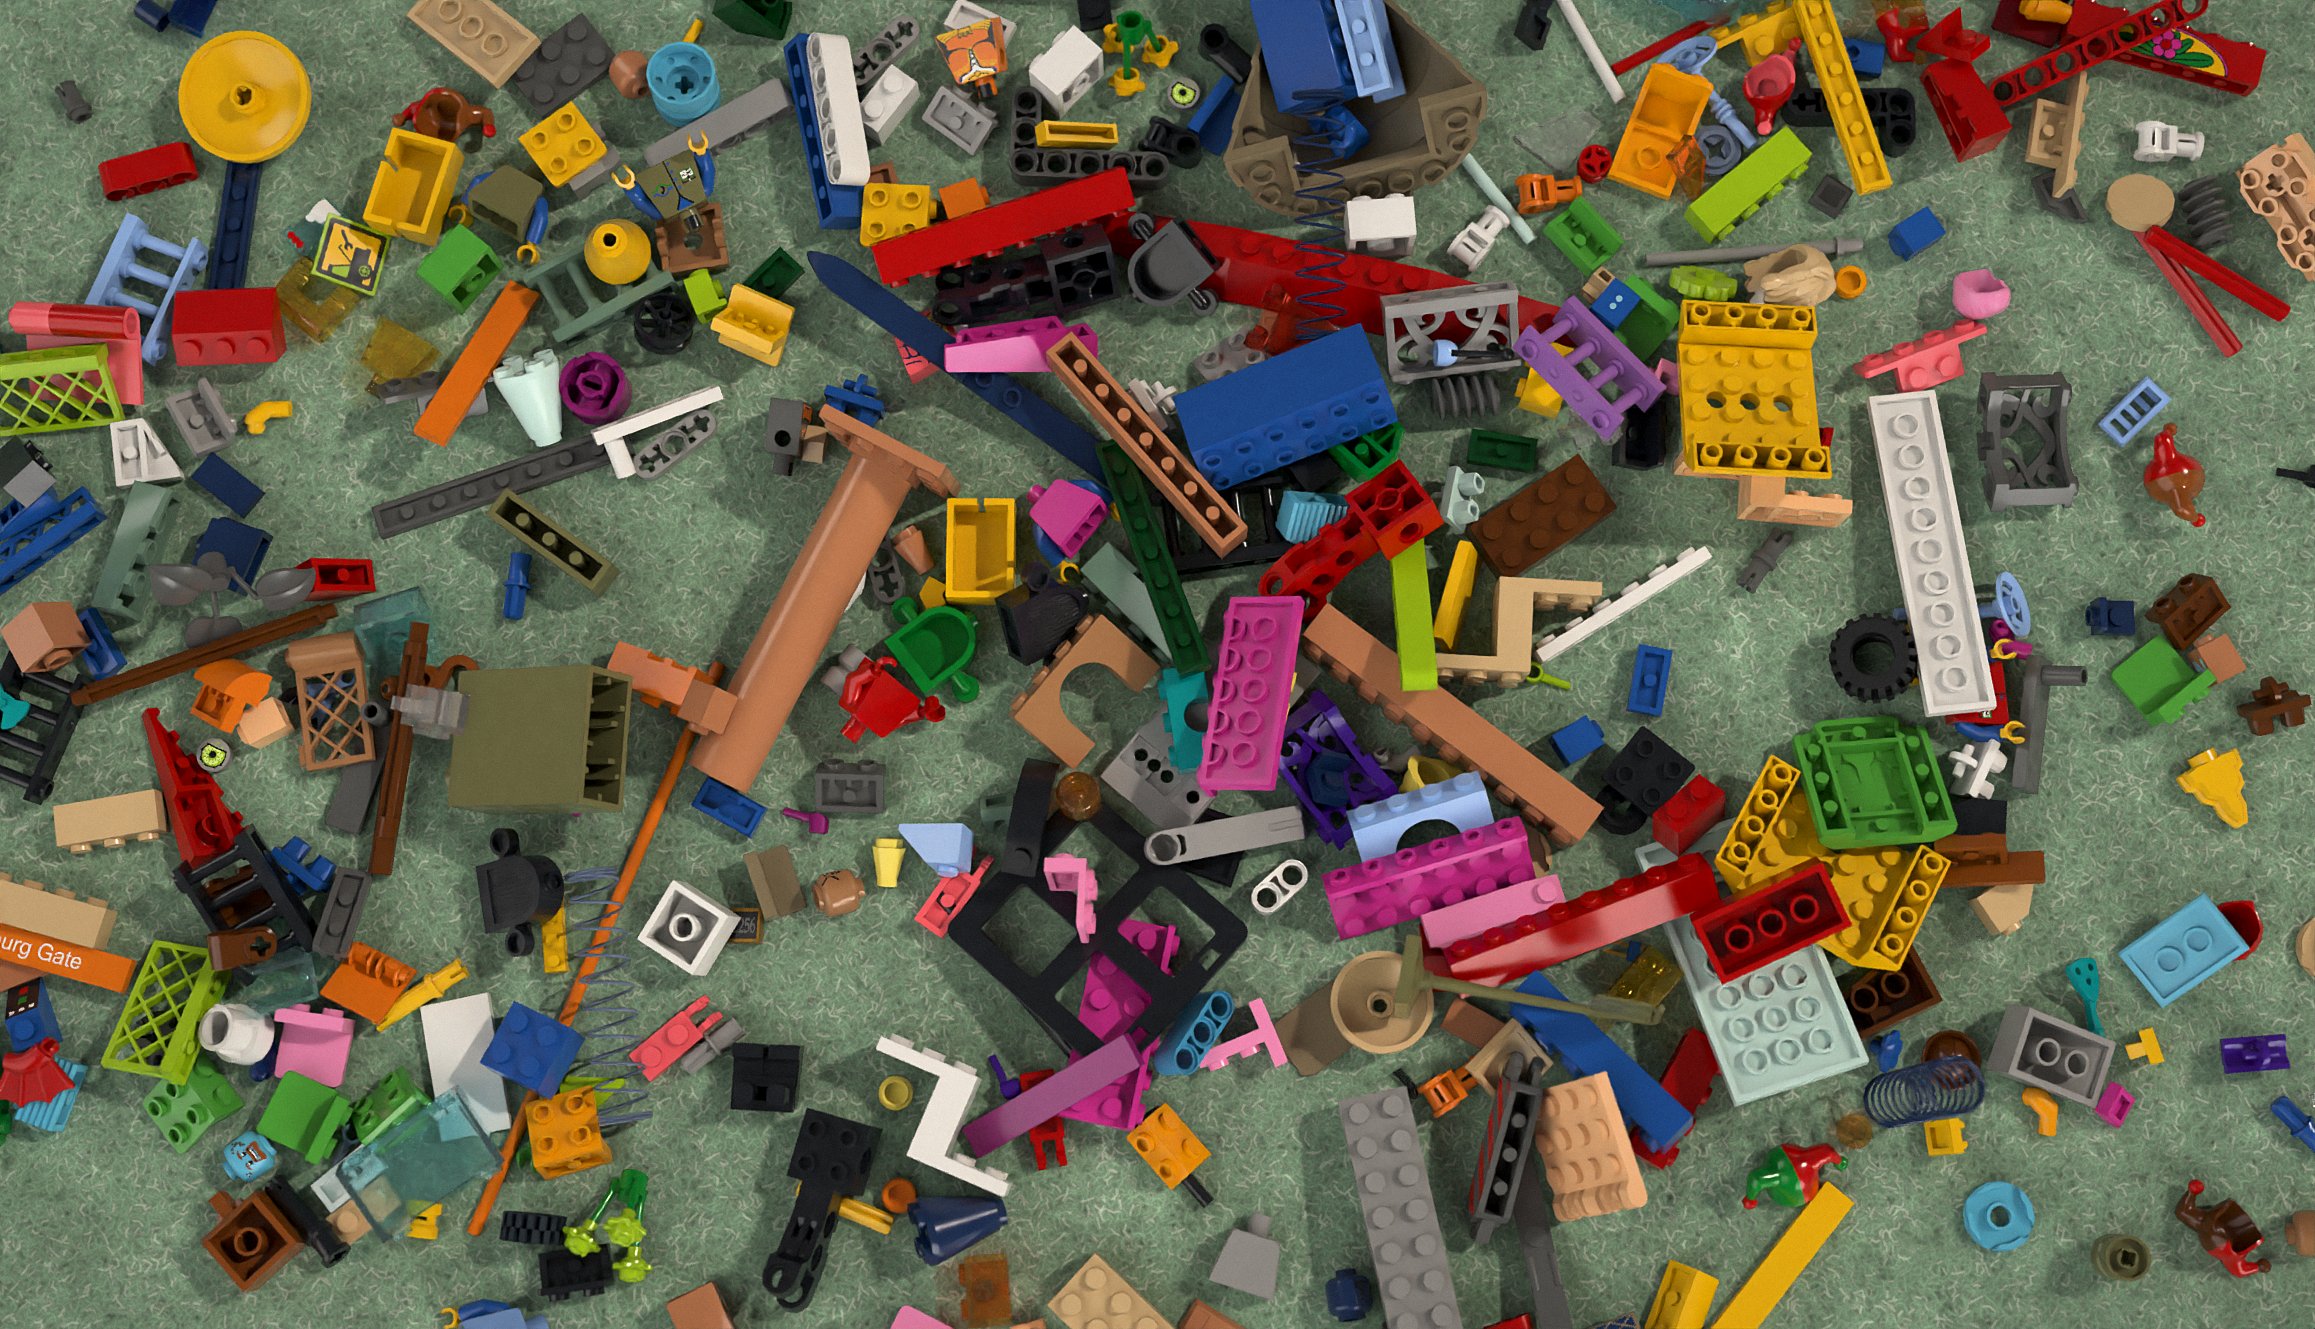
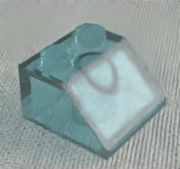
M419 586L354 605L353 628L378 680L400 674L404 643L408 641L411 621L429 624L426 644H429L426 665L443 660L430 609Z

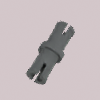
M1773 528L1772 533L1761 549L1755 550L1751 555L1753 560L1740 578L1737 579L1736 583L1743 588L1748 580L1753 578L1746 589L1749 593L1754 594L1757 587L1768 571L1775 569L1777 566L1776 560L1788 543L1792 541V538L1785 532L1781 540L1776 543L1783 530Z

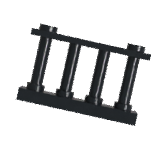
M1264 473L1254 477V480H1247L1217 492L1222 498L1227 497L1228 505L1243 522L1244 517L1240 495L1260 492L1267 539L1264 540L1262 545L1251 546V542H1247L1246 538L1222 559L1200 535L1201 549L1198 550L1197 554L1185 555V552L1181 551L1175 507L1159 489H1156V493L1150 494L1152 507L1161 506L1167 547L1178 576L1277 562L1292 548L1293 543L1284 541V538L1280 537V532L1276 528L1275 523L1277 521V512L1273 490L1282 489V476L1274 477V473Z
M9 650L0 670V683L4 692L15 700L24 701L21 700L19 693L23 684L31 681L68 695L60 714L30 703V710L26 716L54 726L46 745L9 732L7 729H1L3 712L0 710V744L2 743L40 757L33 776L0 765V779L27 789L23 800L42 805L43 800L49 798L54 789L53 777L83 709L89 705V703L75 707L70 693L83 689L84 685L96 681L81 674H77L74 683L46 672L22 673L13 654Z
M253 823L242 828L233 837L235 840L233 848L195 869H192L186 859L180 862L172 871L175 875L173 877L175 885L180 892L188 895L212 933L222 930H238L262 926L280 917L285 918L290 926V934L277 940V950L269 960L296 945L298 947L302 946L307 954L313 951L312 944L318 925ZM240 859L248 860L254 870L253 876L211 898L201 881ZM258 888L266 889L272 898L271 905L230 927L219 910ZM266 947L260 949L259 951L266 950ZM267 961L232 968L231 971L238 980L242 979L248 987L260 975L256 967Z

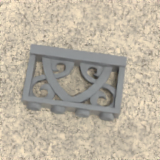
M1504 280L1380 296L1386 373L1390 382L1410 384L1415 379L1420 378L1442 380L1451 374L1460 373L1464 376H1474L1482 370L1493 369L1497 372H1505L1511 370L1513 366H1520L1521 357L1512 348L1519 338L1518 289L1513 281ZM1506 304L1507 326L1494 322L1498 306ZM1478 308L1477 313L1473 316L1481 318L1480 321L1466 317L1467 309ZM1447 311H1454L1457 318L1464 325L1475 328L1465 342L1458 347V350L1487 351L1486 348L1489 343L1498 344L1495 337L1488 334L1490 330H1496L1506 336L1507 343L1503 349L1511 348L1514 352V357L1510 361L1492 357H1458L1455 363L1450 366H1434L1433 359H1429V355L1433 357L1434 342L1426 335L1434 332L1442 324ZM1424 314H1434L1435 318L1432 323L1423 328L1419 327L1420 325L1427 324V321L1422 320ZM1402 317L1409 333L1395 340L1393 318ZM1415 340L1416 343L1408 348L1406 355L1417 353L1419 355L1418 360L1402 363L1397 356L1399 349L1406 342Z

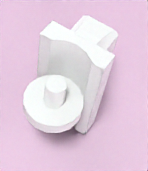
M1134 378L1128 383L1131 388L1127 391L1129 396L1140 408L1144 407L1149 415L1148 417L1163 433L1170 434L1177 429V426L1163 407L1164 405L1169 413L1176 410L1172 399L1173 396L1178 394V391L1174 386L1164 389L1159 381L1155 382L1151 386L1157 394L1155 396L1145 380L1138 381L1137 378Z
M1990 739L1988 742H1976L1973 740L1971 745L1965 744L1961 753L1951 751L1948 760L1956 765L1952 772V775L1956 778L1949 793L1957 797L1990 799L1995 789L1994 785L1986 781L1985 778L1989 771L2000 773L2004 770L2008 758L1999 751L2001 743L1994 739Z

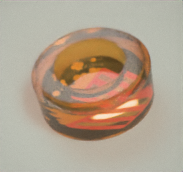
M1845 1115L1836 1125L1837 1139L1847 1148H1863L1872 1138V1126L1862 1115Z

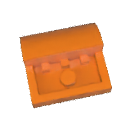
M226 657L203 665L193 676V678L204 684L189 713L231 734L234 727L242 719L246 703L258 708L261 700L265 698L269 691L272 676L232 657Z

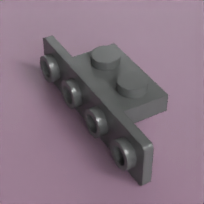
M502 358L496 369L502 367V361L507 358ZM452 368L441 372L426 371L420 373L418 377L408 379L393 378L387 380L385 384L377 385V391L383 404L416 398L419 417H421ZM492 373V375L490 376V378H489V380H488L487 382H492V381H494V380H493V377H492V376H493V373ZM484 387L464 418L489 413Z

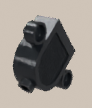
M1139 211L1132 215L1128 221V230L1133 237L1142 239L1144 244L1133 254L1129 262L1128 280L1131 286L1129 288L1131 296L1138 303L1145 302L1155 307L1171 306L1188 296L1191 299V307L1195 313L1201 316H1208L1213 313L1219 306V296L1215 290L1208 287L1200 288L1199 285L1223 265L1189 223L1180 214L1155 233L1157 222L1153 214L1148 211Z
M1037 561L1027 563L1021 571L1020 578L1023 584L994 599L1009 656L1026 667L1043 659V666L1048 667L1056 658L1053 655L1056 648L1064 640L1070 641L1078 632L1075 627L1087 615L1089 599L1083 588L1078 587L1075 589L1060 579L1051 576L1048 567Z
M497 828L490 836V848L494 854L499 855V860L476 866L485 934L508 933L505 938L507 953L512 957L528 956L532 953L535 946L532 926L548 922L558 913L564 897V880L560 869L550 858L543 855H521L519 836L514 829Z

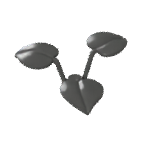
M219 552L203 554L197 561L198 566L185 564L148 565L153 596L163 605H186L194 601L197 594H205L207 588L210 591L213 616L196 617L187 625L184 638L189 649L200 647L209 642L243 631L242 625L237 618L232 616L219 617L217 592L227 589L231 578L254 600L262 599L264 608L270 611L287 610L300 604L310 594L316 579L314 567L309 569L280 568L261 575L255 584L256 591H254L237 574L234 566H227L224 555Z

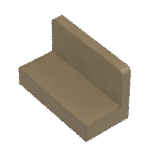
M785 845L762 853L755 850L743 855L765 920L770 922L806 909L807 904Z

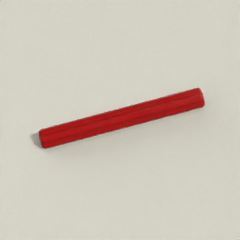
M2153 225L2145 233L2143 238L2145 243L2275 321L2281 322L2288 316L2291 309L2289 304L2159 226Z
M2131 230L2224 356L2229 358L2238 353L2243 348L2242 343L2184 266L2145 243L2143 238L2147 231Z

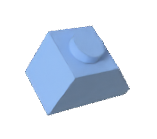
M963 823L899 824L898 831L922 859L937 871L938 875L957 877L958 873H970L974 833Z

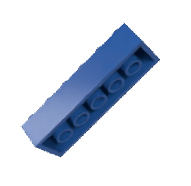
M1536 969L1515 990L1516 992L1571 1002ZM1508 1001L1511 1008L1508 1012L1512 1015L1511 1018L1517 1020L1526 1031L1530 1027L1536 1033L1534 1035L1537 1039L1536 1042L1549 1055L1556 1052L1561 1057V1066L1574 1079H1577L1579 1076L1584 1078L1601 1072H1607L1624 1126L1629 1128L1633 1125L1639 1131L1638 1139L1651 1152L1655 1153L1658 1149L1665 1155L1692 1127L1693 1116L1585 1014Z

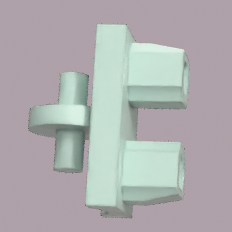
M1457 465L1448 468L1445 486H1442L1441 492H1435L1430 495L1443 521L1452 526V532L1455 535L1464 533L1466 523L1478 521L1479 507L1471 499V495L1483 493L1485 486L1484 479L1477 472L1464 473Z

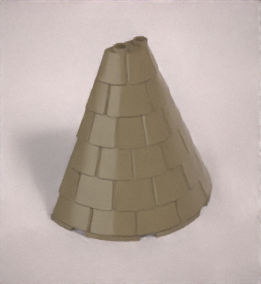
M1383 0L1407 94L1379 103H1374L1373 95L1363 98L1358 96L1342 103L1365 127L1371 142L1346 160L1341 157L1333 161L1301 167L1337 173L1346 180L1338 186L1300 194L1335 199L1346 205L1347 201H1352L1353 198L1359 196L1384 199L1387 195L1400 193L1404 194L1405 197L1413 196V191L1425 184H1430L1434 187L1464 160L1478 139L1476 129L1480 120H1485L1487 112V90L1485 84L1479 82L1463 69L1461 62L1413 23L1412 17L1392 0ZM1258 39L1250 62L1252 68L1231 127L1233 133L1223 156L1228 174L1238 188L1243 186L1250 192L1251 199L1254 202L1279 214L1297 218L1343 207V205L1333 202L1301 198L1293 195L1295 191L1337 183L1343 179L1292 168L1296 164L1335 157L1330 148L1296 144L1292 141L1295 138L1315 135L1316 133L1309 125V118L1294 117L1292 113L1278 112L1261 43ZM1327 109V110H1325V111H1323V112H1320V113H1318V114H1305V115L1322 116L1324 113H1326V112H1327L1328 110H1330V109ZM1325 128L1322 133L1328 132V130ZM1326 136L1301 140L1306 142H1314L1327 145L1330 144L1327 141ZM1346 207L1339 212L1332 213L1335 220H1344Z

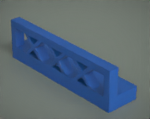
M80 487L59 503L60 511L22 530L0 545V560H6L0 565V596L108 518L86 487ZM81 498H84L86 503L71 513L72 505ZM64 511V516H58ZM51 520L60 521L44 533L45 524ZM37 531L36 536H31V534ZM32 540L30 544L16 553L17 545L20 542Z

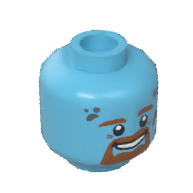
M248 1130L225 1146L224 1156L227 1161L222 1163V1166L234 1181L240 1177L243 1181L251 1183L275 1165L274 1155L278 1152L267 1137Z

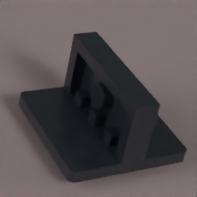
M1641 726L1626 746L1612 760V763L1603 773L1601 779L1652 819V814L1678 792L1695 770V766L1645 726Z

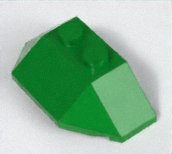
M1394 422L1383 428L1325 449V451L1334 463L1358 484L1370 481L1396 461L1405 429L1400 423Z

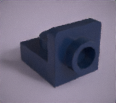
M2098 597L2091 601L2090 606L2086 608L2085 621L2087 626H2091V635H2134V601H2110L2106 597Z
M1321 750L1307 767L1305 773L1314 802L1342 808L1348 802L1349 796L1342 772L1350 763L1349 755Z

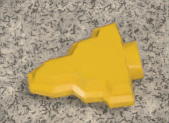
M2214 747L2188 759L2187 761L2191 768L2176 778L2184 792L2193 793L2201 804L2212 806L2218 817L2234 829L2247 824V804L2241 794L2244 779L2240 768L2243 762L2237 748L2218 755Z

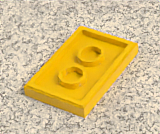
M1463 540L1458 542L1433 624L1434 640L1441 650L1448 654H1455L1483 562L1473 544Z

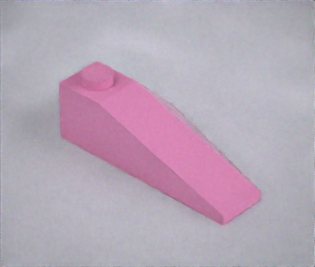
M1554 874L1518 883L1420 916L1430 949L1441 950L1451 946L1457 940H1467L1475 937L1489 928L1501 927L1516 921L1521 916L1533 915L1546 910L1555 903H1564L1566 899L1558 876Z

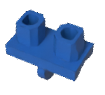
M860 374L856 382L845 379L843 388L847 390L828 384L825 388L826 404L845 414L847 408L858 411L855 419L872 428L875 427L879 418L884 419L886 413L884 402L869 398H875L877 388L867 386V375Z
M294 836L283 848L274 847L271 851L273 856L280 864L291 871L289 874L285 871L284 873L298 895L302 897L308 890L307 887L301 884L302 880L314 890H321L327 893L332 887L328 881L332 877L337 865L319 854L312 865L307 867L302 863V860L312 847L303 839Z

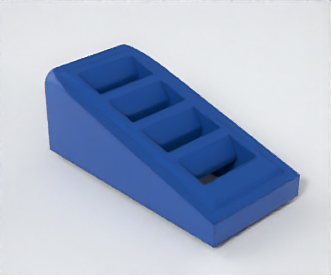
M53 486L45 491L28 508L14 499L0 511V541H4L60 511L57 492Z

